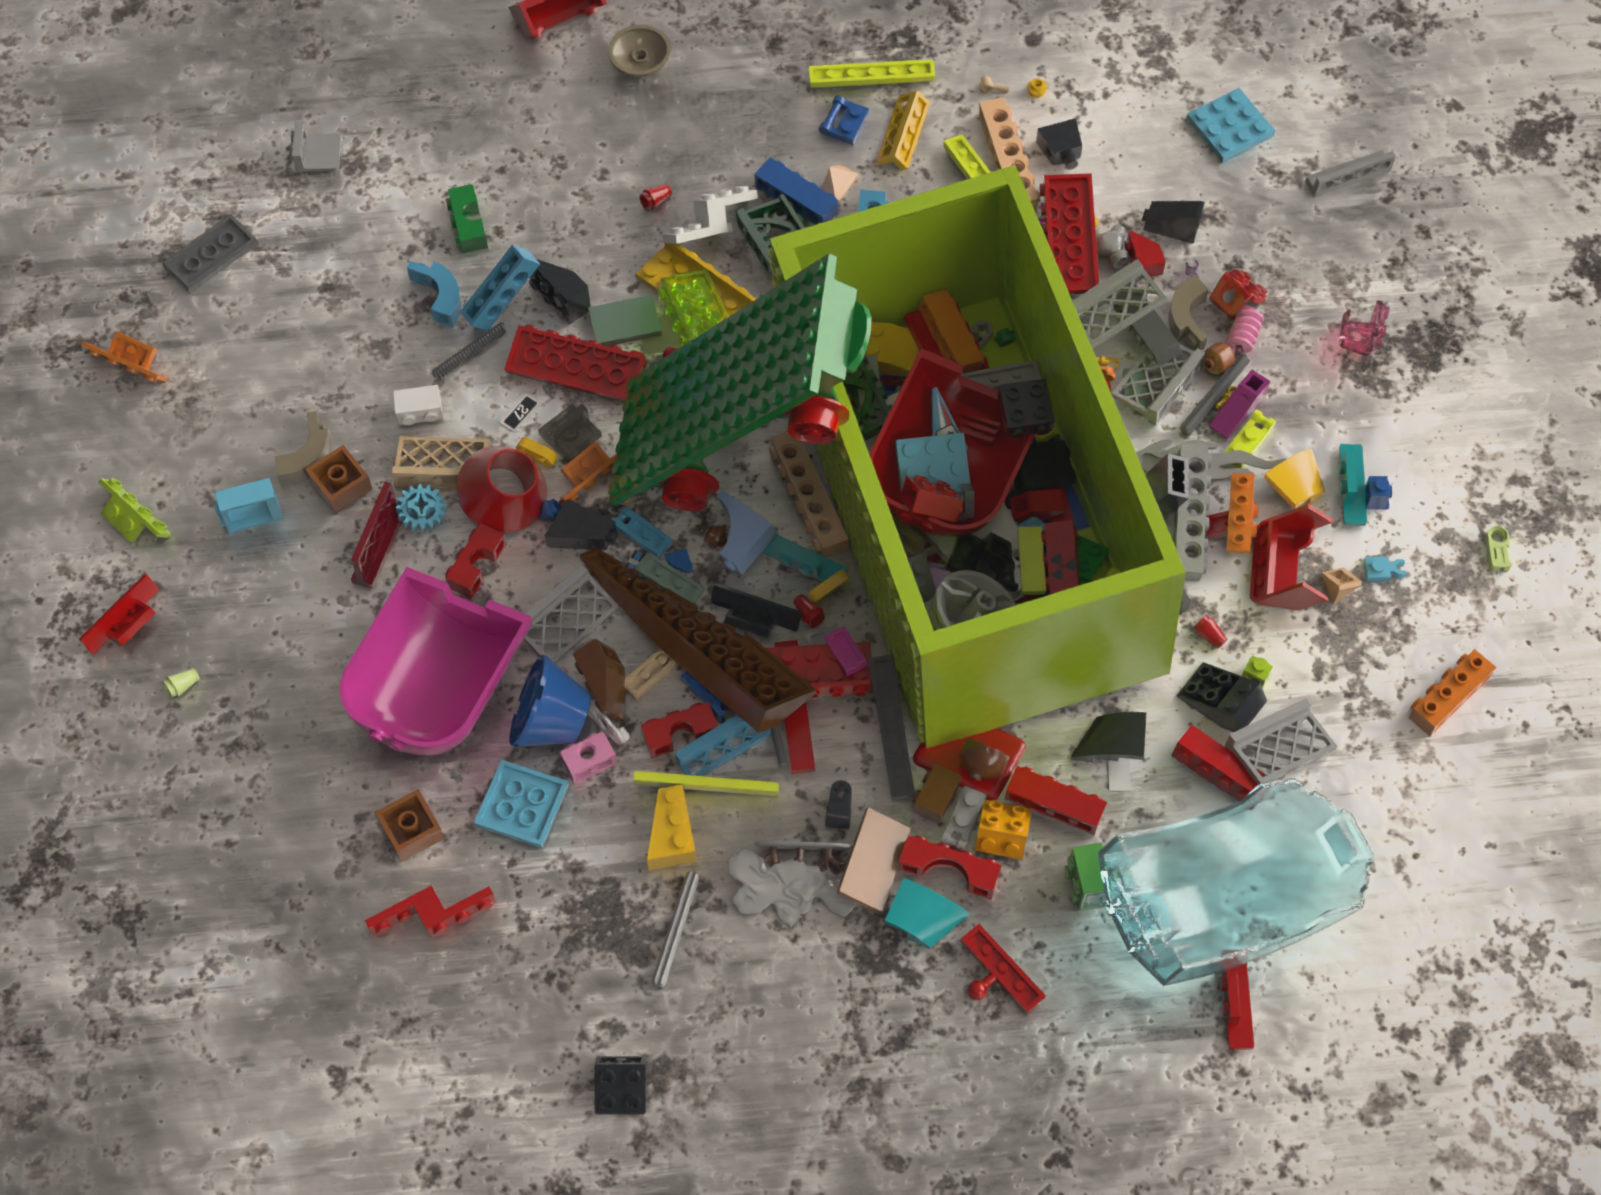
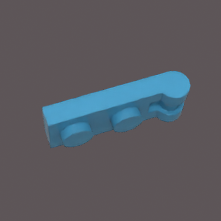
M626 506L619 510V515L616 518L613 517L611 519L615 521L617 531L658 558L673 543L671 537ZM626 520H629L630 522L627 525L624 524Z

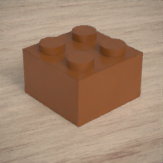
M344 445L305 469L309 482L334 514L373 490L369 476Z
M419 789L375 812L379 824L400 862L444 839L442 830Z

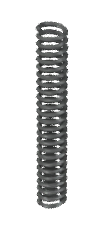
M500 322L483 334V336L469 343V346L466 345V348L464 347L458 353L449 357L444 363L432 369L434 377L438 376L442 379V376L448 375V373L453 371V368L456 369V366L459 367V365L465 363L467 358L470 359V357L479 353L481 349L487 348V345H490V343L492 344V341L495 342V339L501 338V335L506 334V330L502 326L505 324Z

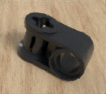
M838 780L830 788L825 827L849 829L852 787L847 781ZM839 792H844L843 797H838Z

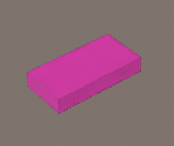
M845 626L824 636L827 645L847 677L868 666L866 659Z

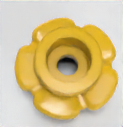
M1034 78L1033 81L1028 82L1027 88L1032 97L1040 98L1046 93L1048 85L1042 79Z

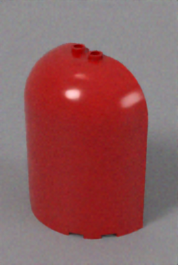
M920 348L872 447L870 458L891 514L907 525L926 533L945 537L964 536L984 528L997 516L1035 434H1029L1018 439L1013 437L1006 438L997 397L998 391L963 377V365ZM935 387H937L953 419L957 416L958 409L1000 422L1002 426L993 446L965 437V443L968 447L966 453L970 484L974 489V518H968L966 521H956V523L947 520L943 522L931 516L925 517L923 514L912 512L907 506L902 505V501L899 498L900 485L894 441L930 436V393ZM958 425V427H961V428H964V429H967V430H970V431H973V432H976V433H979V434H983V435H986V436H989V437L992 436V435H990V434H987V433H984V432H981V431H980V432H977V431L972 430L971 428H968V427H965V426H962V425Z

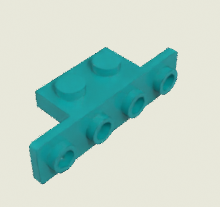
M1340 444L1338 474H1341L1339 493L1342 494L1344 525L1366 526L1367 508L1363 446L1361 444Z
M779 535L762 552L778 560L784 566L795 568L802 574L814 577L822 582L844 569L846 574L848 573L847 567Z

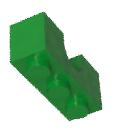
M469 184L448 189L449 198L445 199L448 211H453V215H450L452 228H457V232L454 233L456 246L461 245L462 253L488 248L482 218L475 220L467 219L471 215L480 213L474 185Z

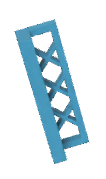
M736 715L675 752V761L684 775H692L686 767L692 762L702 763L701 770L695 773L694 776H705L769 737L771 731L768 729L757 736L747 735L748 728L751 726ZM733 737L740 738L742 743L738 748L727 747L728 740ZM710 751H722L720 759L716 761L707 759Z

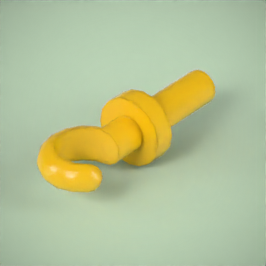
M1104 355L1096 357L1099 366L1109 365L1110 361H1114L1117 364L1114 368H1118L1120 365L1119 360L1115 357H1109L1108 359H1105Z
M1231 386L1228 388L1227 393L1222 395V400L1216 405L1217 409H1221L1232 395L1231 391L1237 387Z

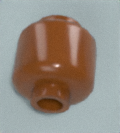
M1215 343L1204 351L1203 366L1212 374H1221L1234 365L1235 352L1226 343Z

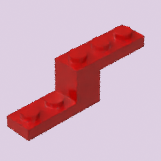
M431 885L366 919L365 923L373 937L387 933L392 926L408 922L413 918V915L418 914L429 937L434 935L440 936L447 932L449 927L465 923L477 912L482 913L489 910L496 903V900L488 886L444 909Z

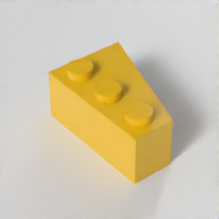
M683 784L658 789L647 856L648 871L696 862Z

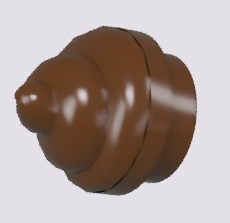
M711 525L704 537V541L712 548L722 547L728 540L724 529L721 526L716 527L714 525Z

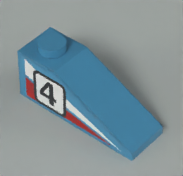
M937 387L933 388L930 393V436L960 433Z

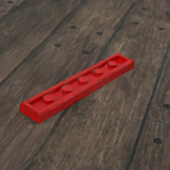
M798 640L774 642V647L798 646ZM805 702L784 719L792 774L815 772L808 711Z

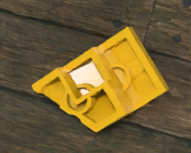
M1311 449L1288 458L1264 475V479L1293 509H1296L1304 502L1312 504L1326 492Z

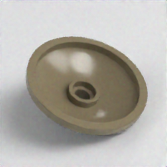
M632 25L620 30L611 39L608 48L609 59L612 65L625 75L632 77L650 76L661 71L669 62L671 57L670 41L661 30L655 27Z

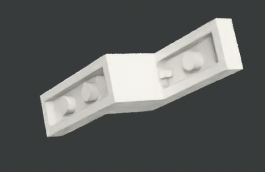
M748 186L735 187V191L732 192L731 190L718 191L719 195L714 193L703 194L701 199L693 200L696 223L688 224L686 229L684 227L671 228V232L662 234L663 243L678 244L728 232L725 206L757 199V190L748 189Z

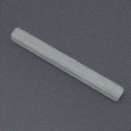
M688 871L686 873L652 978V984L655 986L664 987L699 881V874Z

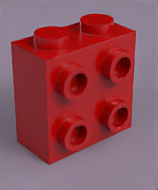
M915 475V477L906 476L899 498L912 512L956 523L957 517L963 511V500L957 495L956 490L950 488L949 483L937 480L936 483L930 482L928 478L921 475Z

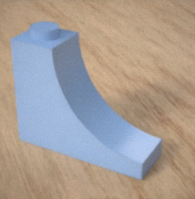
M721 490L717 498L729 512L731 529L728 540L719 554L724 560L722 564L730 572L737 571L743 575L777 536V532L770 522L724 490Z

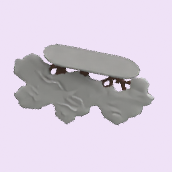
M756 841L754 843L757 847L770 849V852L765 857L758 856L754 851L746 847L738 851L736 856L729 857V874L743 884L742 887L736 890L732 902L743 915L760 914L763 909L773 904L776 907L777 918L792 927L798 921L800 914H805L812 908V899L819 897L824 902L829 911L841 917L847 916L854 906L857 905L836 894L844 872L841 864L846 865L849 856L844 861H840L832 855L833 851L849 850L852 848V845L827 842ZM777 849L797 850V855L794 859L782 862L777 854ZM803 851H822L824 860L816 866H808L803 862ZM771 860L770 867L767 868L765 866L766 861ZM831 861V866L836 864L840 874L834 875L829 869L828 862ZM825 864L826 869L821 871L820 867Z

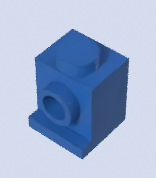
M1369 476L1365 485L1366 508L1389 509V498H1392V485L1388 481V476Z

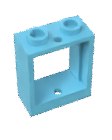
M270 478L215 492L217 501L213 502L215 512L219 517L221 526L226 525L229 533L283 519Z

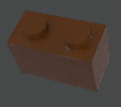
M935 763L932 771L927 770L924 775L922 790H917L913 797L912 803L915 804L914 813L940 825L960 786L962 775Z

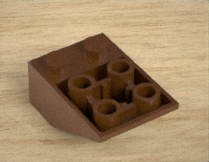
M595 638L572 654L576 660L574 665L577 671L584 675L586 679L585 686L588 691L594 694L597 699L595 705L602 714H608L612 719L615 718L624 722L625 668L616 651Z

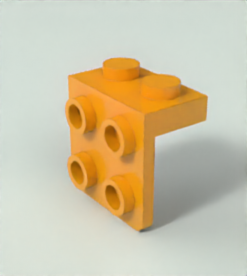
M996 800L984 801L975 851L1023 860L1031 809L1021 805L1001 803Z

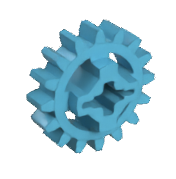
M418 484V489H414L411 485L409 486V492L402 491L403 498H397L398 506H396V513H399L398 520H404L403 525L405 528L409 525L412 526V532L420 528L421 533H424L427 527L430 531H433V524L440 526V519H445V512H443L446 511V504L443 503L444 496H438V489H435L433 492L430 491L431 485H428L426 489H423L421 484ZM420 503H422L423 514L419 510Z

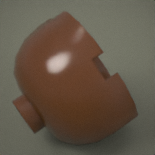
M971 738L965 740L960 752L962 766L969 771L968 777L980 782L982 778L993 779L998 777L1004 771L1010 758L1005 753L995 748L993 750L987 747V744Z

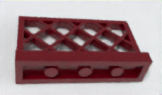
M384 482L351 558L354 568L351 577L352 584L374 589L402 523V521L398 520L399 513H396V506L398 505L390 482Z

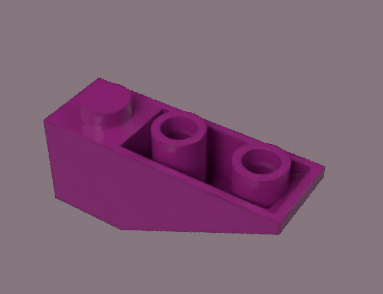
M1252 369L1239 383L1209 428L1228 440L1266 396L1270 381Z

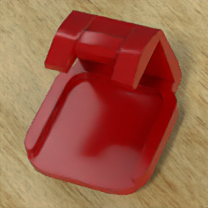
M1234 268L1233 271H1226L1222 275L1209 299L1231 320H1235L1236 312L1249 299L1255 303L1264 304L1268 291L1262 285L1250 282L1252 277L1247 272ZM1234 288L1236 290L1234 300L1231 303H1226L1223 300L1224 293Z

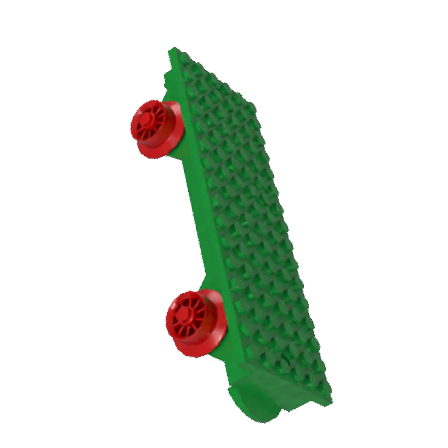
M828 253L635 377L629 379L626 385L627 396L622 407L624 412L623 420L619 426L620 438L615 449L617 453L616 462L612 467L613 479L608 490L610 495L609 504L618 506L652 487H662L661 498L665 505L681 511L704 510L708 505L709 495L716 493L720 486L719 481L714 476L708 474V469L702 459L776 418L788 419V434L801 442L827 444L837 438L838 426L844 425L849 420V410L838 402L833 386L845 380L846 371L854 373L860 365L868 347L871 334V314L865 304L856 301L857 289L834 279L837 262L836 256Z

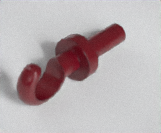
M880 377L883 385L889 386V388H894V385H903L905 379L894 380L893 377H889L888 380Z

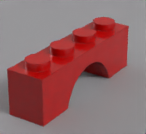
M908 835L899 860L898 870L922 877L928 870L934 867H951L960 872L965 878L969 893L992 900L1002 865L991 858H978L969 851L953 850L947 844H935L928 842L922 836L915 835L913 837Z

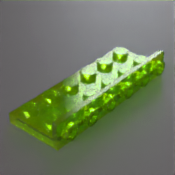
M707 269L661 278L658 296L665 304L667 316H670L672 319L674 332H678L681 347L729 317Z

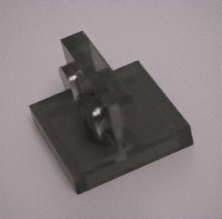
M571 404L538 429L539 435L567 463L602 437L601 431L589 420L588 409L583 404H580L577 408Z

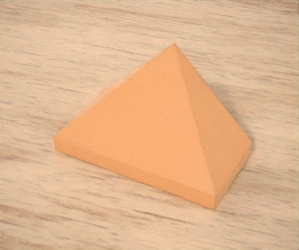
M842 165L831 166L821 189L826 193L834 195L839 204L859 177V174Z
M1344 567L1322 572V578L1333 605L1362 585L1361 580Z

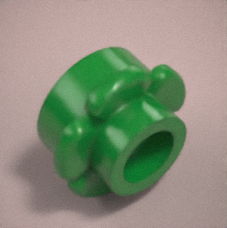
M1009 328L999 330L994 341L998 343L999 347L1007 346L1016 340L1014 337L1015 331H1009Z

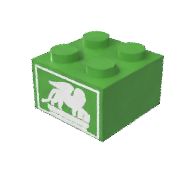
M1102 843L1072 847L1071 854L1067 857L1068 865H1065L1067 880L1072 881L1073 888L1070 889L1073 903L1077 902L1078 910L1108 905L1113 887Z

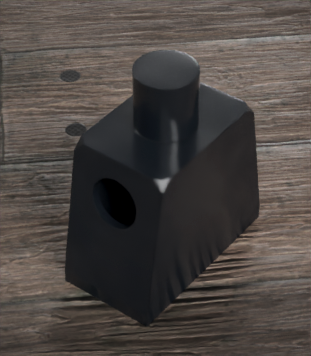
M1076 118L1037 129L1036 143L1052 165L1064 163L1068 170L1078 166L1077 159L1081 157L1082 141Z

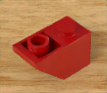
M1129 231L1127 241H1124V248L1130 254V263L1138 259L1150 277L1163 275L1166 261L1160 244L1134 231Z
M1061 489L1027 491L1010 499L1013 520L1022 523L1029 517H1037L1043 522L1067 512L1064 492Z

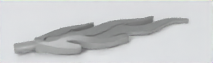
M1161 440L1136 452L1143 471L1147 473L1167 453L1177 455L1181 444L1168 450H1163L1171 446L1173 441ZM1201 440L1183 442L1184 444L1209 446L1208 450H1214L1218 447L1216 443ZM1242 450L1208 453L1212 455L1211 467L1208 468L1207 475H1211V480L1214 481L1231 478L1232 473L1254 474V472L1246 468L1222 469L1220 468L1221 466L1246 464L1260 469H1272L1286 459L1266 461ZM1190 468L1194 473L1199 472L1196 468Z

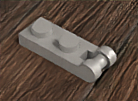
M964 786L940 843L947 844L957 851L965 850L987 794ZM956 834L961 836V838L958 840L953 838L952 835Z

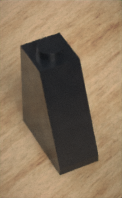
M1152 201L1150 208H1145L1143 213L1144 231L1194 244L1205 202Z
M567 499L544 536L546 546L550 548L589 550L598 548L606 550L610 543L613 544L615 542L618 531L616 530L615 521Z

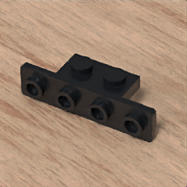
M715 583L712 589L710 602L729 609L725 615L724 623L726 624L729 623L736 628L767 638L775 625L795 632L799 628L802 612L719 583Z

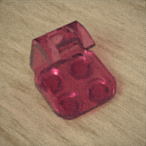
M1377 300L1369 323L1349 321L1351 309L1344 312L1339 335L1340 347L1364 356H1369L1372 351L1380 350L1382 338H1385L1387 330L1385 320L1388 318L1390 307L1386 306L1383 301ZM1358 332L1365 339L1354 341L1350 338L1349 334Z

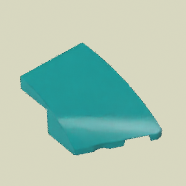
M903 878L885 919V924L906 932L908 941L930 949L943 936L949 934L955 926L966 920L970 912L933 890Z

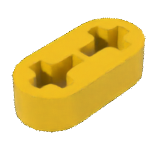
M522 437L516 445L517 450L526 453L536 463L547 468H552L558 459V455L552 449L530 438Z
M842 569L811 590L808 595L814 603H817L848 582L850 578Z

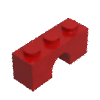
M482 523L478 525L477 529L471 531L468 543L459 550L456 562L453 566H449L446 571V582L451 590L473 599L484 581L482 571L473 567V564L480 559L496 562L507 545L504 533Z
M709 702L703 704L695 703L682 711H672L667 716L659 719H649L641 725V731L650 757L653 759L674 751L672 736L676 732L681 730L688 731L696 740L718 727Z

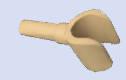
M989 76L981 77L979 85L983 93H988L992 90L1009 92L1008 86L993 84Z

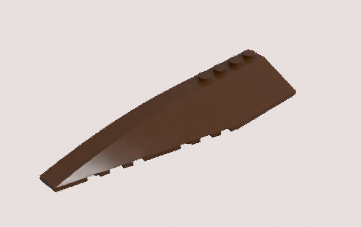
M598 548L580 554L579 558L593 576L647 636L758 733L777 726L816 693V689L750 635L745 633L742 636L735 632L736 627L729 623L726 625L716 621L715 615L710 612H700L696 604L668 588L665 591L657 587L658 583L652 579L646 581L638 576V571L633 568L622 567L621 561Z

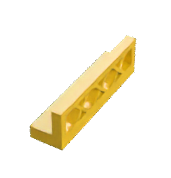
M918 90L898 96L876 160L879 165L893 162L901 171L908 169L930 102Z

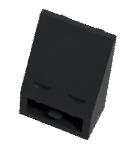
M536 259L540 265L530 277L529 284L534 291L538 290L542 294L544 301L555 308L558 316L561 319L565 318L570 324L588 313V307H591L588 285L574 271Z
M1202 662L1176 695L1181 701L1215 724L1231 732H1236L1248 726L1267 702L1261 683Z

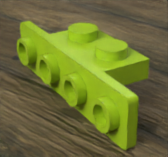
M101 478L99 480V483L112 494L100 514L129 541L135 542L145 526L157 537H171L172 534L166 529L167 525L155 519L150 509L140 505L137 502L136 496L126 492L122 488L121 482L114 478Z

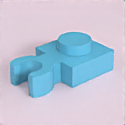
M1365 557L1363 561L1366 582L1390 581L1391 575L1401 579L1407 573L1405 570L1400 571L1397 569V567L1404 566V559H1396L1393 563H1389L1388 557Z

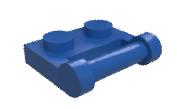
M837 95L832 101L833 106L825 121L820 124L818 130L823 135L853 145L869 115V108L849 102L842 96ZM839 110H844L845 112L837 128L832 127Z

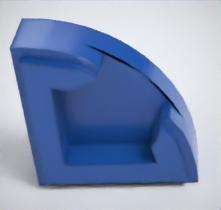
M687 548L664 554L666 562L675 569L686 573L693 572Z

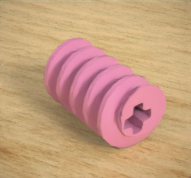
M1243 305L1239 309L1225 341L1227 345L1233 348L1235 354L1252 351L1253 344H1255L1256 337L1259 334L1258 331L1261 330V324L1264 322L1263 315L1251 306Z

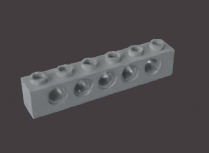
M1181 443L1177 456L1188 458L1189 489L1197 490L1198 494H1193L1189 491V499L1175 511L1173 543L1186 571L1185 580L1199 581L1202 574H1206L1207 560H1204V552H1207L1208 539L1205 538V531H1208L1209 517H1206V510H1209L1210 496H1206L1211 484V475H1207V471L1211 467L1212 455L1208 454L1209 446ZM1190 468H1196L1199 472L1194 473ZM1188 510H1195L1197 515L1190 514ZM1191 530L1197 536H1190L1186 531ZM1185 552H1192L1196 557H1188Z

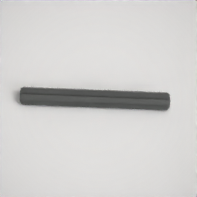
M1241 353L1236 357L1234 365L1223 373L1181 424L1180 430L1182 434L1188 436L1192 434L1250 363L1246 354Z

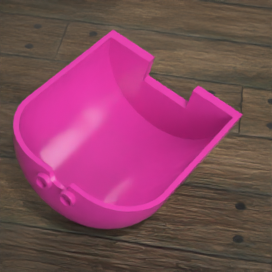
M406 567L342 674L339 687L342 705L350 718L368 734L371 740L377 743H383L399 752L402 751L420 756L437 755L447 752L458 746L472 731L531 628L532 617L492 600H489L485 607L453 595L447 582Z

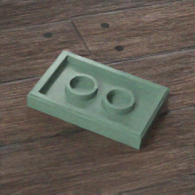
M653 295L588 307L595 341L603 346L662 335Z

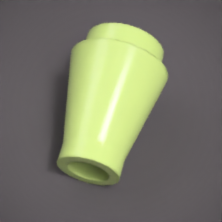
M192 668L167 676L162 685L170 698L179 697L194 683L199 681L200 678L196 670Z

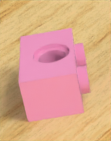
M603 731L598 734L592 733L585 740L577 744H569L560 751L562 763L573 784L579 783L617 764L616 754ZM586 753L593 754L589 759L582 758Z

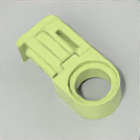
M1493 526L1485 537L1489 569L1492 572H1498L1499 569H1502L1503 572H1508L1513 565L1509 555V534L1504 527ZM1491 534H1500L1503 537V541H1494L1491 538Z

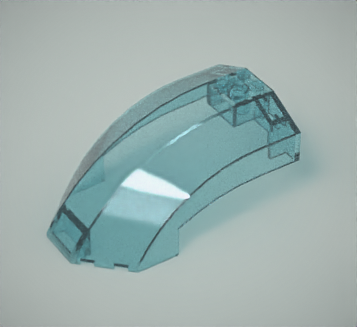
M1296 778L1259 784L1240 802L1198 817L1160 827L1116 835L1098 852L1106 906L1128 952L1163 986L1219 973L1254 961L1297 943L1361 910L1365 904L1364 892L1368 889L1371 876L1369 869L1370 865L1374 862L1375 855L1351 812L1344 808L1342 810L1337 809L1330 804V799L1315 790L1311 793L1303 788L1302 782Z

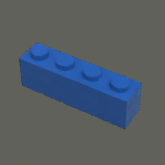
M770 157L754 174L756 188L774 199L784 194L787 200H791L794 211L815 225L832 220L838 213V200L834 195L826 193L815 183H810L798 172H793L785 167L780 161Z

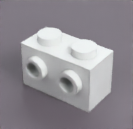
M438 385L393 391L398 425L435 422L436 420L443 419L441 395Z

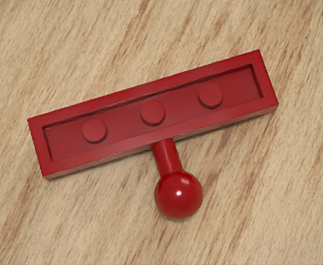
M980 924L976 925L960 939L964 947L989 973L981 981L975 980L968 985L967 993L971 999L976 1001L982 1000L987 994V988L996 981L1027 1015L1046 999V995Z

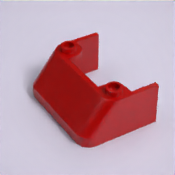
M523 0L508 8L525 37L530 36L532 40L542 36L541 31L582 13H586V16L598 12L597 7L604 6L607 2L606 0Z
M1307 504L1261 521L1257 525V537H1254L1250 599L1261 606L1301 610L1328 601V596L1304 582L1297 584L1299 550L1305 549L1312 544L1314 529L1333 523V519Z

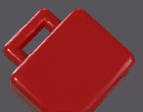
M996 728L926 748L925 743H921L913 755V762L925 770L932 771L936 763L962 775L959 787L964 788L966 786L987 794L986 800L992 801L997 800L1026 749V744L1022 739L1000 728ZM967 738L987 744V747L993 750L995 748L1010 757L1007 766L998 777L993 779L982 778L981 782L968 777L969 771L963 768L960 761L961 748Z

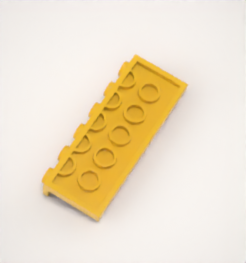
M664 243V246L636 273L638 280L708 330L757 299L750 295L744 287H739L733 283L727 275H722L716 271L713 265L702 261L695 252L685 249L681 243Z

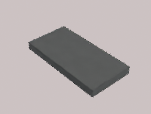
M230 214L162 262V265L189 293H192L259 243Z

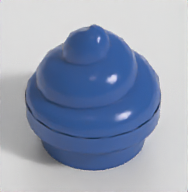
M555 499L543 502L540 519L553 522L562 508L559 502Z

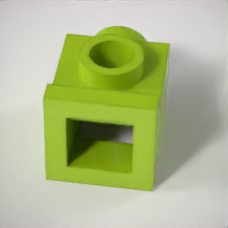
M1252 655L1242 676L1253 680L1248 677L1250 675L1260 680L1259 683L1264 688L1272 673L1273 665L1269 664L1264 658H1257Z

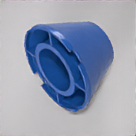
M543 654L541 656L543 658H537L526 678L518 699L520 702L518 713L513 715L509 744L514 747L574 743L581 732L588 713L590 694L548 656Z

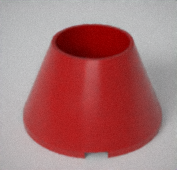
M490 446L472 454L462 465L456 481L458 502L465 515L477 526L482 523L502 533L519 532L533 524L540 516L542 504L547 499V485L539 466L526 453L508 446ZM506 469L513 472L522 482L524 493L509 495L501 492L492 483L489 471Z

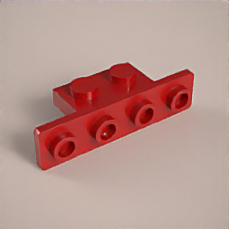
M144 574L79 638V641L91 654H95L109 639L123 646L155 614V611L146 603L159 591V588L148 575Z
M1222 952L1220 991L1224 992L1225 1001H1222V1015L1226 1016L1229 1050H1253L1254 1035L1246 952Z

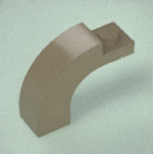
M1193 275L1181 283L1174 292L1168 314L1170 331L1176 340L1179 341L1185 338L1188 346L1193 347L1196 351L1197 348L1200 350L1205 349L1208 337L1193 321L1190 312L1206 302L1209 289L1196 275Z
M317 411L307 412L309 438L304 447L291 454L275 456L277 477L281 487L308 480L305 469L330 454L331 438L328 429H325L323 419H319Z

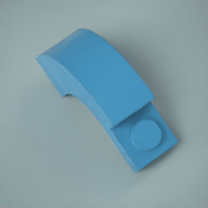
M410 261L407 266L409 279L431 287L438 292V297L431 308L433 320L454 328L461 311V297L455 277L446 267L435 261L431 268L423 263Z

